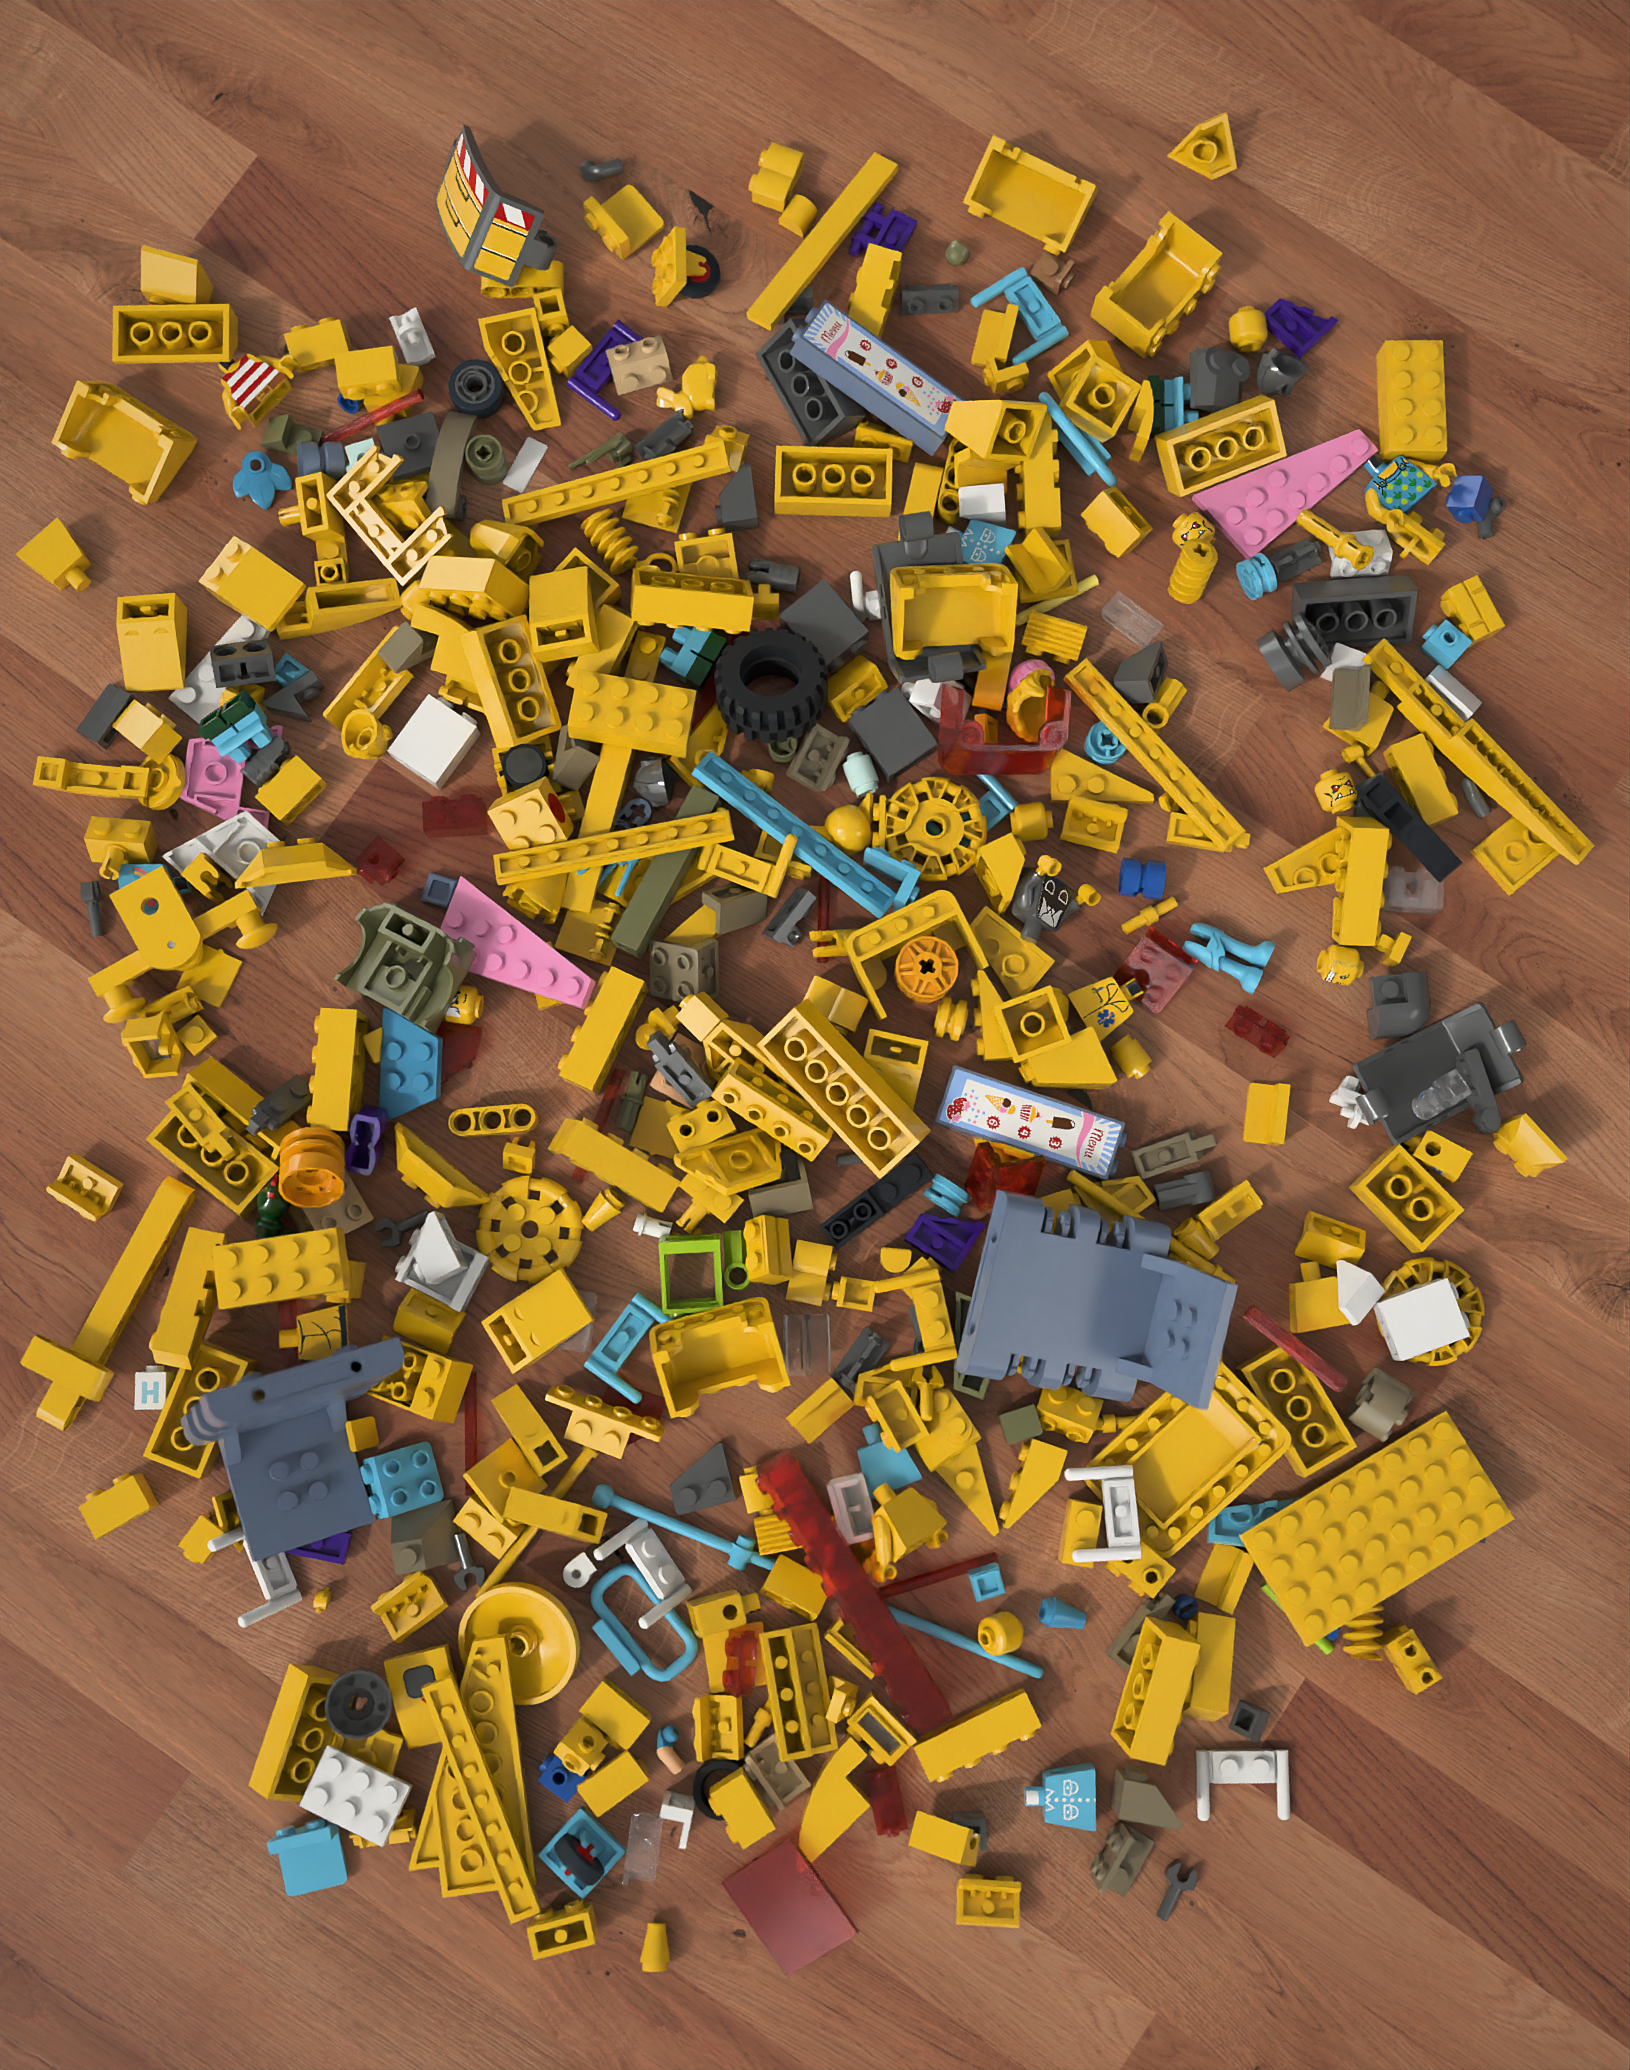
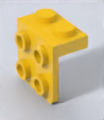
M626 185L602 205L593 196L583 202L586 223L593 231L596 230L602 236L603 242L612 252L615 251L622 261L664 228L663 219L632 185Z

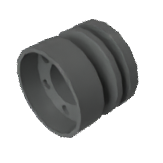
M1300 612L1293 616L1298 626L1297 630L1293 628L1289 621L1283 622L1284 630L1287 634L1285 638L1282 639L1275 630H1271L1256 640L1269 667L1288 692L1306 681L1302 670L1303 667L1307 666L1314 674L1320 673L1315 659L1318 658L1325 668L1333 664L1329 656L1328 646L1315 625L1310 623Z
M365 1669L347 1671L336 1678L328 1689L325 1701L326 1719L332 1729L344 1738L359 1740L371 1737L380 1731L390 1718L393 1705L391 1691L384 1679L373 1671ZM359 1694L360 1698L366 1697L368 1702L363 1704L364 1710L358 1712L357 1708L351 1709L349 1706L353 1702V1696Z

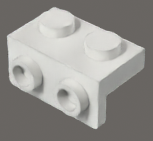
M1385 529L1342 532L1352 533L1356 536L1358 542L1373 547V559L1363 570L1358 571L1345 558L1341 559L1335 556L1333 548L1327 545L1332 560L1330 571L1332 579L1387 575L1389 573L1393 551Z

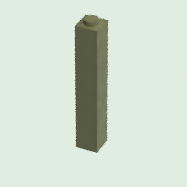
M693 785L674 820L716 812L717 808L723 807L720 796L707 786L700 788ZM701 847L654 856L610 938L616 948L642 959L649 946V941L657 931Z

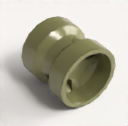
M792 736L787 738V742L778 743V740H770V743H768L770 758L778 764L792 762L797 752V739H794Z

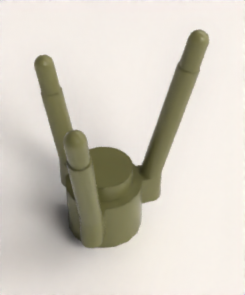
M618 432L601 446L569 464L568 469L573 470L585 462L587 465H590L604 455L612 463L619 462L615 469L625 467L631 462L628 455L633 451V447L628 439Z

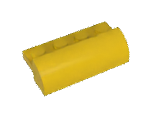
M817 1622L759 1633L780 1762L837 1750L838 1743L834 1722L825 1718L830 1706V1697Z

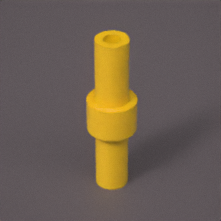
M1171 896L1155 906L1149 905L1140 910L1139 915L1121 924V928L1127 935L1145 924L1150 926L1159 921L1161 915L1176 908L1178 904L1175 898Z
M1103 1414L1101 1418H1098L1095 1430H1102L1103 1433L1116 1432V1429H1124L1137 1416L1115 1417L1114 1414Z
M769 1698L763 1708L759 1707L753 1717L755 1722L744 1739V1743L752 1748L755 1747L765 1728H769L773 1722Z

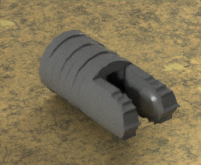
M759 559L749 561L748 567L750 571H748L744 580H749L751 585L770 584L771 589L797 592L801 567Z
M273 737L269 744L257 751L255 756L247 762L240 772L261 788L262 784L274 775V772L279 769V765L291 752L290 743L285 742L282 737Z

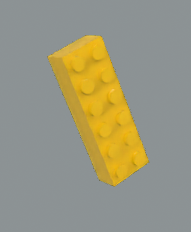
M808 998L794 1007L756 1045L879 1179L931 1132L924 1122Z

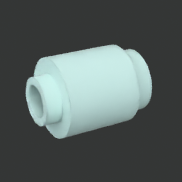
M856 752L847 756V762L842 767L851 791L856 793L857 798L865 797L868 792L872 794L879 790L877 784L879 779L870 755Z

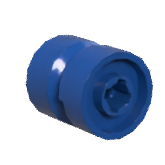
M1123 857L1118 882L1119 896L1136 897L1138 893H1142L1144 898L1161 900L1166 879L1165 861L1148 860L1146 864H1142L1140 859Z

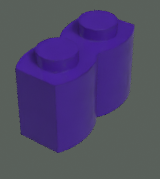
M365 1105L353 1118L350 1126L352 1144L347 1150L345 1159L348 1172L369 1176L380 1163L384 1154L382 1136L387 1130L389 1121L387 1109Z

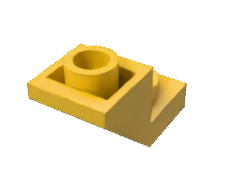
M343 536L315 540L318 561H314L317 586L348 583L350 563L346 538Z

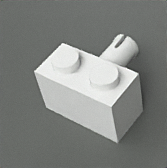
M929 679L918 680L916 683L905 682L901 689L907 701L913 704L937 726L961 730L973 698L964 690L962 684L954 680L932 683Z

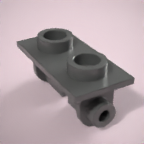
M952 283L931 285V289H926V285H906V288H900L901 315L958 312L959 288L957 285L952 286Z
M677 410L634 447L643 461L666 456L694 434L692 431L695 428L689 420L685 421L680 411Z
M1306 538L1267 558L1274 569L1277 585L1322 563L1318 552L1321 551L1318 541L1312 542L1309 538Z
M865 1327L831 1376L855 1393L857 1375L872 1370L890 1343L868 1327Z

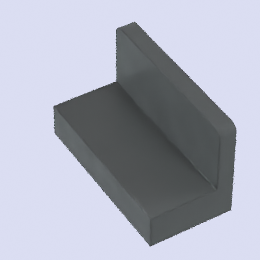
M108 684L77 728V731L107 750L119 733L111 725L135 698L122 688L119 689L112 684Z

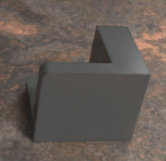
M983 1810L952 1812V1822L973 1829V1833L980 1834V1850L987 1851L986 1818Z

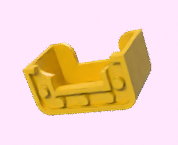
M1169 211L1159 221L1160 231H1157L1154 236H1150L1145 248L1116 282L1112 281L1108 287L1105 285L1096 295L1090 315L1092 319L1143 359L1148 355L1153 357L1163 344L1161 342L1166 334L1171 336L1180 325V317L1184 313L1188 316L1198 303L1197 297L1201 293L1206 295L1216 282L1214 278L1221 269L1219 262L1223 253Z
M750 1298L656 1325L649 1332L652 1358L671 1419L675 1417H688L694 1414L700 1404L699 1395L715 1394L724 1388L735 1385L744 1386L756 1379L758 1380L759 1387L768 1392H777L786 1386H790L786 1364L766 1298Z

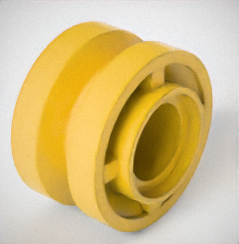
M943 997L942 1003L939 1002L933 1027L936 1029V1037L942 1038L946 1033H949L951 1040H959L960 1034L963 1035L967 1021L968 1001L960 999L957 1004H953L952 997Z

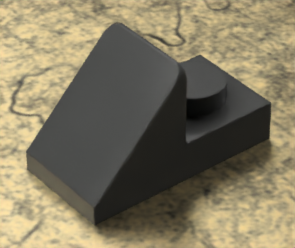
M312 670L264 700L263 703L273 715L312 722L300 703L315 699L325 687Z

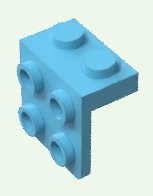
M867 847L864 852L863 865L902 884L894 899L892 912L917 901L921 889L918 887L921 872L917 870L918 867L907 860L902 859L899 862L891 858V854L880 847H874V849Z
M421 1442L361 1460L362 1467L360 1472L364 1484L368 1486L370 1494L368 1500L376 1520L392 1517L439 1502L444 1497L429 1442Z
M325 1818L309 1821L306 1823V1826L296 1829L294 1825L280 1828L275 1831L276 1834L267 1842L269 1855L277 1853L279 1855L285 1890L288 1896L293 1897L341 1885L348 1880V1870L339 1827L329 1820L325 1821Z

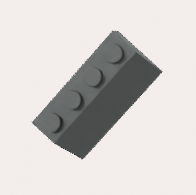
M790 318L755 355L805 445L821 447L848 433L866 414L859 403L789 354L795 344L791 340L800 325L806 327L808 324L804 321L805 318Z
M1409 575L1293 583L1290 608L1292 626L1295 630L1298 629L1293 616L1299 612L1302 613L1310 623L1315 625L1326 642L1328 649H1332L1336 643L1350 648L1375 646L1383 638L1391 645L1411 643L1418 590Z

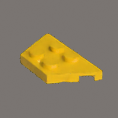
M755 1128L674 1155V1164L721 1194L729 1196L780 1179L781 1142L761 1128Z

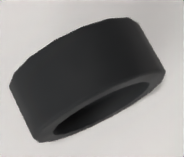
M709 1759L697 1770L693 1782V1799L698 1809L707 1817L717 1821L725 1820L722 1814L717 1816L714 1813L704 1793L706 1778L712 1772L720 1769L736 1771L743 1766L739 1760Z

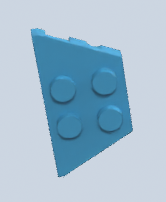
M383 1008L379 1107L387 1109L388 1122L400 1115L409 1113L424 1104L431 1103L440 1098L443 1038L412 1023L400 1014L388 1008Z

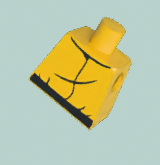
M338 1305L297 1316V1329L279 1330L280 1348L298 1347L299 1359L318 1361L332 1357V1354L338 1352V1349L349 1345L347 1305Z

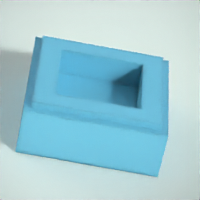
M287 652L274 666L275 682L283 688L310 672L308 668Z
M997 1562L968 1570L977 1602L1006 1593Z

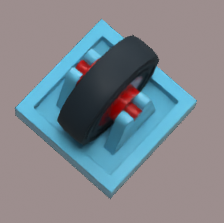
M581 1806L538 1853V1857L583 1900L623 1856L627 1849Z

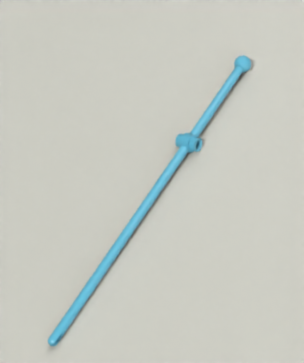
M606 1484L597 1485L593 1494L592 1502L598 1508L612 1506L728 1553L730 1555L728 1565L738 1570L744 1571L747 1563H753L771 1571L776 1562V1559L766 1555L760 1556V1553L753 1549L756 1541L748 1536L739 1534L737 1541L731 1542L615 1495L612 1487ZM833 1586L829 1595L1032 1677L1041 1678L1044 1675L1043 1669L1038 1665L1008 1653L1001 1656H992L982 1648L979 1641L855 1591H844Z

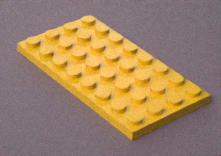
M1443 1411L1238 1536L1302 1642L1308 1647L1515 1518L1447 1411Z

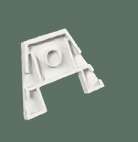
M244 811L165 853L163 858L182 873L201 852L203 854L206 853L237 880L260 850L267 849L268 842L280 840L252 815ZM277 884L246 887L247 890L253 893L263 911L261 912L262 916Z

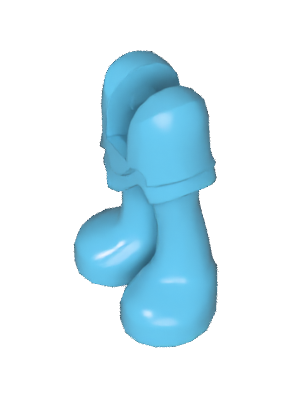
M1194 923L1190 928V932L1196 937L1208 941L1207 948L1195 942L1185 941L1182 950L1192 958L1204 963L1209 969L1212 968L1216 972H1219V969L1235 977L1240 981L1243 990L1253 994L1263 974L1261 969L1266 966L1274 950L1275 943L1265 940L1257 946H1252L1235 940L1226 935L1223 930L1217 929V927L1205 923ZM1225 951L1246 960L1255 967L1246 966L1225 957Z

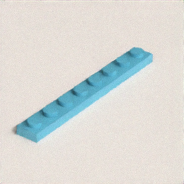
M710 751L694 768L692 772L694 777L781 844H784L788 834L796 835L798 841L793 853L877 918L881 919L892 905L897 895L894 891L715 753Z

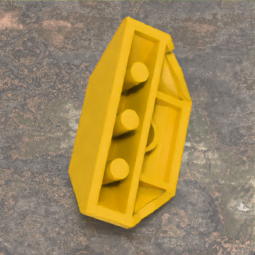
M315 837L297 839L298 845L286 846L285 841L268 842L267 849H261L237 879L235 889L357 875V869L324 843H316Z
M722 1019L703 1040L709 1074L718 1082L736 1057H739L807 1102L756 1047L765 1036L753 1026Z
M398 1122L394 1126L397 1169L404 1174L401 1180L414 1190L420 1187L427 1194L424 1199L437 1209L440 1206L452 1209L482 1206L492 1200L487 1193L404 1124Z

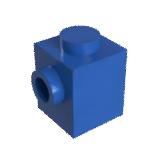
M1457 475L1452 490L1447 496L1446 507L1458 522L1484 521L1494 489L1484 476Z
M549 1753L538 1768L542 1771L538 1782L568 1803L576 1793L578 1784L587 1777L589 1770L587 1769L581 1777L578 1773L569 1771L557 1755L553 1756Z

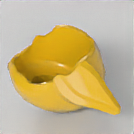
M868 792L859 806L846 804L836 808L827 816L824 826L809 825V827L848 856L855 855L867 848L872 842L871 823L874 795Z

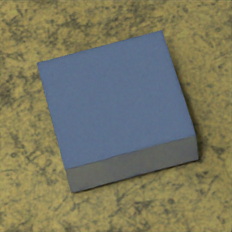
M430 872L420 900L448 909L458 881Z

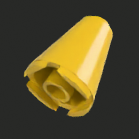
M569 872L509 883L502 895L503 897L508 895L507 903L524 916L532 920L539 916L545 918L542 923L553 924L559 915Z

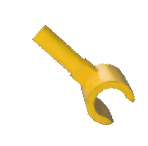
M1354 744L1341 750L1346 763L1349 764L1356 761L1369 779L1376 776L1364 759V751L1360 745Z

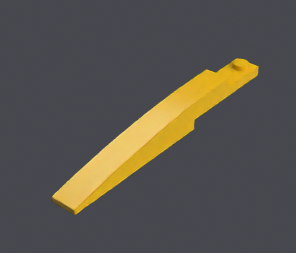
M638 631L624 678L655 683L660 667L659 657L667 643L666 637ZM609 744L602 745L600 760L597 763L578 839L614 832L618 813L622 806L637 754L636 749ZM604 865L592 867L582 875H578L577 871L569 872L561 908L590 915Z
M1385 638L1378 642L1363 657L1362 660L1367 665H1371V670L1401 700L1396 706L1399 711L1475 784L1575 865H1578L1595 845L1473 718L1465 723Z

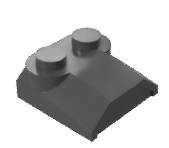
M1217 347L1197 348L1190 352L1191 408L1215 413L1241 403L1242 382L1247 380L1250 375V367L1246 358L1241 354Z

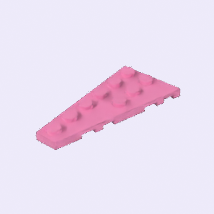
M1358 429L1193 495L1192 500L1237 550L1250 561L1254 555L1262 552L1296 523L1298 515L1304 509L1311 510L1371 459L1379 449Z
M460 876L440 930L451 939L458 940L459 937H463L475 945L473 950L477 953V956L468 972L585 1010L596 981L558 953L553 947L481 892L467 879Z

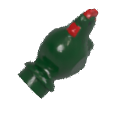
M278 1174L271 1178L269 1184L260 1191L257 1198V1210L260 1217H257L255 1220V1232L266 1237L279 1236L280 1230L283 1229L281 1219L286 1215L291 1205L279 1193Z

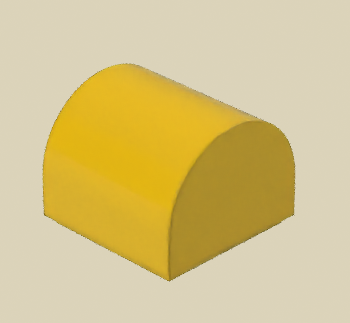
M798 194L794 195L780 216L779 224L803 238L818 215L817 208L806 197Z
M882 1247L880 1249V1263L888 1272H902L911 1262L912 1251L909 1249Z

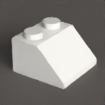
M435 1211L429 1213L414 1253L417 1263L413 1264V1267L421 1281L426 1280L427 1284H439L468 1269L469 1265L444 1214Z

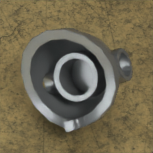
M1273 348L1272 351H1265L1257 363V387L1260 393L1264 395L1280 394L1281 396H1286L1292 391L1293 386L1306 375L1307 367L1299 358L1279 352L1276 348Z
M655 756L641 759V767L633 779V788L649 801L651 807L670 805L676 777H680L665 761L664 757L656 758Z

